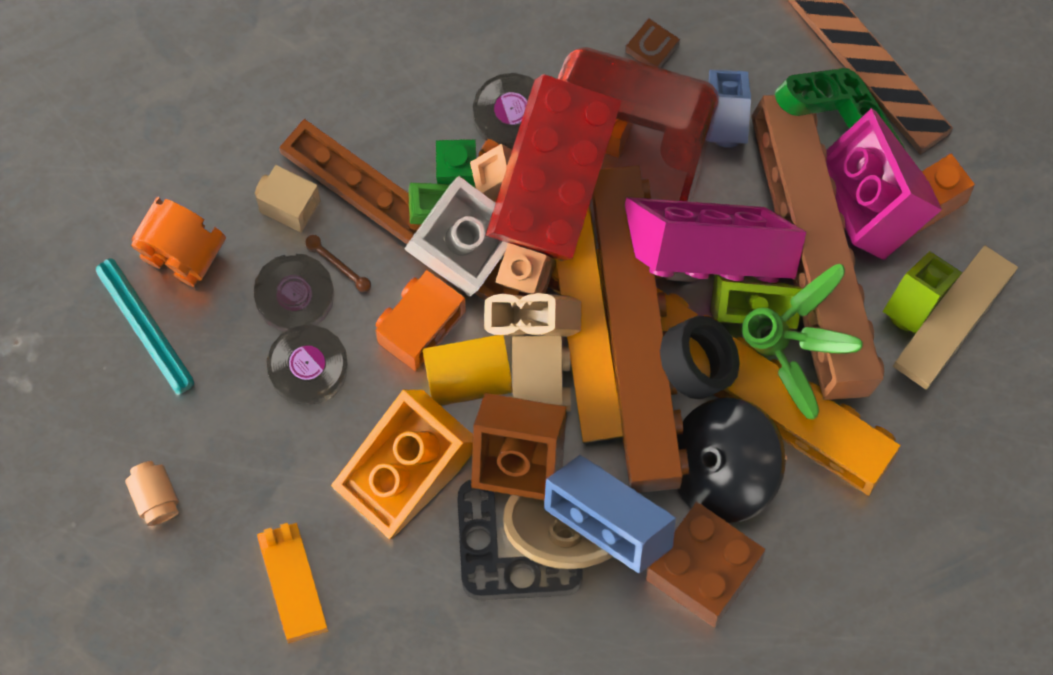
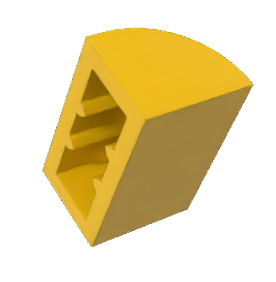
M494 335L423 348L430 395L439 405L444 406L481 399L485 393L496 395L513 393L504 335Z

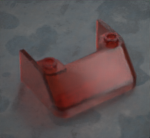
M580 47L573 50L565 58L557 79L621 100L616 119L664 132L660 147L661 156L664 162L671 168L687 172L679 201L691 202L719 106V95L715 87L700 79L589 47Z

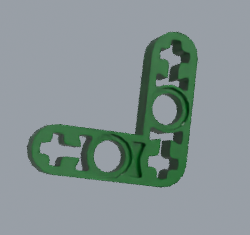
M848 68L791 75L775 91L777 103L787 113L801 116L838 110L849 129L869 110L873 109L879 114L904 148V145L864 81L857 73Z

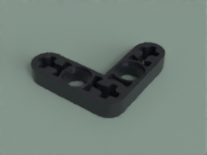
M471 480L462 484L458 490L457 497L461 578L463 589L469 597L480 601L571 595L580 588L583 580L582 568L568 569L570 573H576V576L570 577L569 584H561V580L558 577H548L547 587H540L541 571L539 566L545 565L537 563L526 556L498 558L494 491L471 488ZM475 490L480 491L481 497L488 498V500L481 501L482 519H473L472 503L465 501V499L471 498L472 491ZM490 517L491 519L490 521L484 520V518ZM465 518L473 519L468 522H464ZM476 529L486 531L491 538L488 546L481 550L471 548L466 541L468 534ZM546 566V575L557 574L560 569ZM527 567L534 573L535 579L529 587L518 588L511 582L510 576L516 568ZM505 568L504 584L506 589H499V580L486 582L485 589L482 590L477 589L476 583L469 582V579L476 577V571H484L487 578L499 577L498 569Z

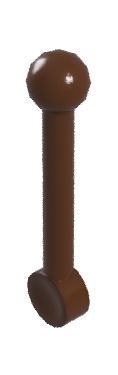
M310 235L306 238L305 244L308 251L321 254L355 282L358 291H369L371 281L366 277L357 275L324 248L319 236Z

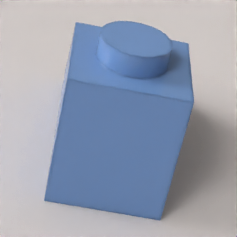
M709 70L708 142H715L722 147H735L739 143L748 144L751 109L749 73L747 71Z

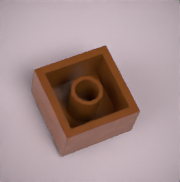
M485 393L473 425L471 488L545 500L546 479L563 467L567 407Z
M696 501L674 531L673 548L648 567L646 580L715 628L762 563L766 549Z

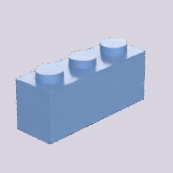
M582 455L577 456L546 479L544 510L640 574L673 548L676 517Z

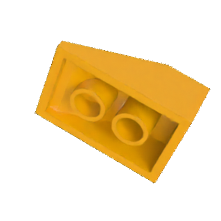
M402 390L331 486L389 539H393L464 466L473 452V434L424 390Z

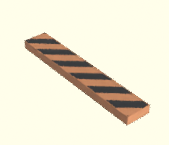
M788 0L844 67L854 71L861 77L881 110L920 155L951 134L953 127L843 0Z

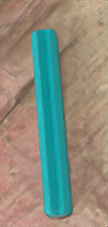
M109 258L96 267L99 278L175 393L183 394L194 386L193 377L116 261Z

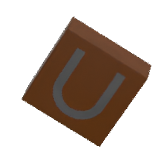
M648 18L628 42L625 52L657 73L678 48L680 39Z

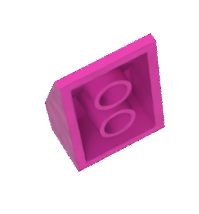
M869 110L826 150V165L829 176L833 178L836 185L835 199L838 210L845 218V228L854 246L885 260L942 210L927 178L875 110Z

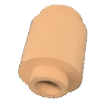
M147 461L133 467L130 470L131 476L125 482L140 518H145L148 526H154L178 515L179 512L176 505L179 501L164 465H154L153 461Z

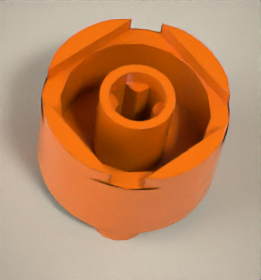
M156 197L133 235L131 247L141 253L139 258L149 265L160 269L162 264H165L175 271L174 277L194 287L197 281H201L224 244L226 236L216 227L213 228L211 233L204 229L205 225L203 222L205 219L191 210L168 199L162 202L160 197Z

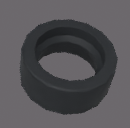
M702 315L692 317L670 328L663 336L660 347L662 367L668 380L677 391L688 398L702 400L730 387L738 377L740 361L736 344L726 328L712 317ZM690 337L697 341L706 352L710 362V378L703 374L693 361L689 347Z

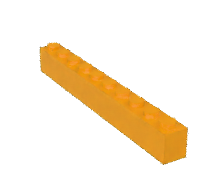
M597 249V255H598V261H599V268H600V275H601V281H602V288H603V294H604V287H603V280H602V272H601V264H600L599 250ZM555 264L548 287L561 295L557 265ZM657 288V293L663 292ZM665 293L667 317H661L662 331H668L670 328L699 315L689 309V304L679 295L674 293L668 295ZM732 336L739 354L740 366L738 377L730 387L713 395L718 398H738L757 405L774 421L783 441L870 496L900 449L901 445L895 442L896 438L893 434L880 426L873 428L861 420L860 414L849 405L843 403L838 405L832 400H823L820 387L810 381L808 382L817 400L819 413L815 419L806 418L791 398L778 375V370L782 367L779 360H768L757 353L743 337L734 338ZM690 337L689 347L693 361L699 370L710 378V362L706 352L697 341Z

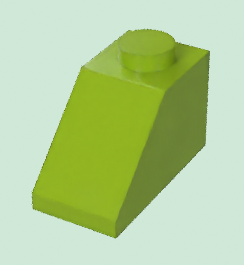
M929 251L904 275L882 312L891 317V321L900 329L912 331L916 334L963 272Z
M715 274L710 313L719 322L743 324L745 317L751 311L758 308H769L781 316L792 307L791 299L803 288L781 282H764L756 279L754 276H744L743 281H734ZM798 312L786 321L789 328L798 329L800 317Z

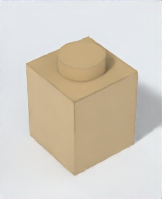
M278 165L274 166L269 176L265 174L260 179L255 190L260 213L300 233L304 230L321 201L317 184Z

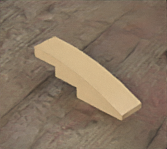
M984 245L926 319L892 367L927 390L964 344L970 332L1012 279L1018 267Z

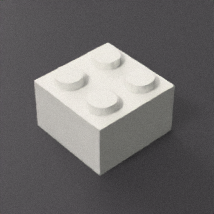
M458 176L449 185L404 249L470 297L479 290L506 251L508 243L486 236L496 203Z

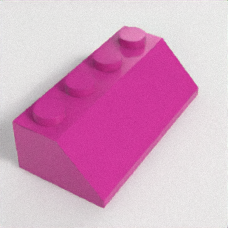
M626 197L625 210L635 258L649 266V271L652 274L662 277H673L674 272H682L698 279H708L710 274H719L723 278L734 281H743L744 276H754L758 280L769 283H777L779 278L796 279L806 231L766 207Z

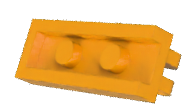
M288 522L283 523L276 529H272V527L264 529L263 533L257 534V538L288 644L328 632L297 522L290 525Z

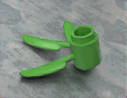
M836 264L827 269L798 292L790 301L792 307L781 316L769 308H758L751 311L745 317L742 324L743 337L750 346L760 354L777 356L782 365L778 370L780 379L799 410L806 418L811 420L815 419L819 413L817 400L799 363L796 361L789 363L783 353L790 339L799 340V345L804 350L842 354L858 352L862 348L863 343L859 338L852 335L820 328L805 327L801 333L790 331L786 321L797 312L800 316L808 315L827 298L844 277L845 268L842 264ZM772 329L771 333L764 338L765 332Z

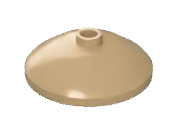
M511 495L504 509L505 533L511 544L527 558L552 568L581 569L597 565L612 557L611 554L544 510L545 500Z

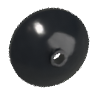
M738 398L713 399L692 410L682 421L683 434L677 435L678 449H686L689 474L682 475L681 487L677 489L680 497L690 509L697 501L727 523L745 521L758 515L775 498L782 484L785 472V448L776 424L760 407ZM713 453L717 456V464L714 467L710 462Z

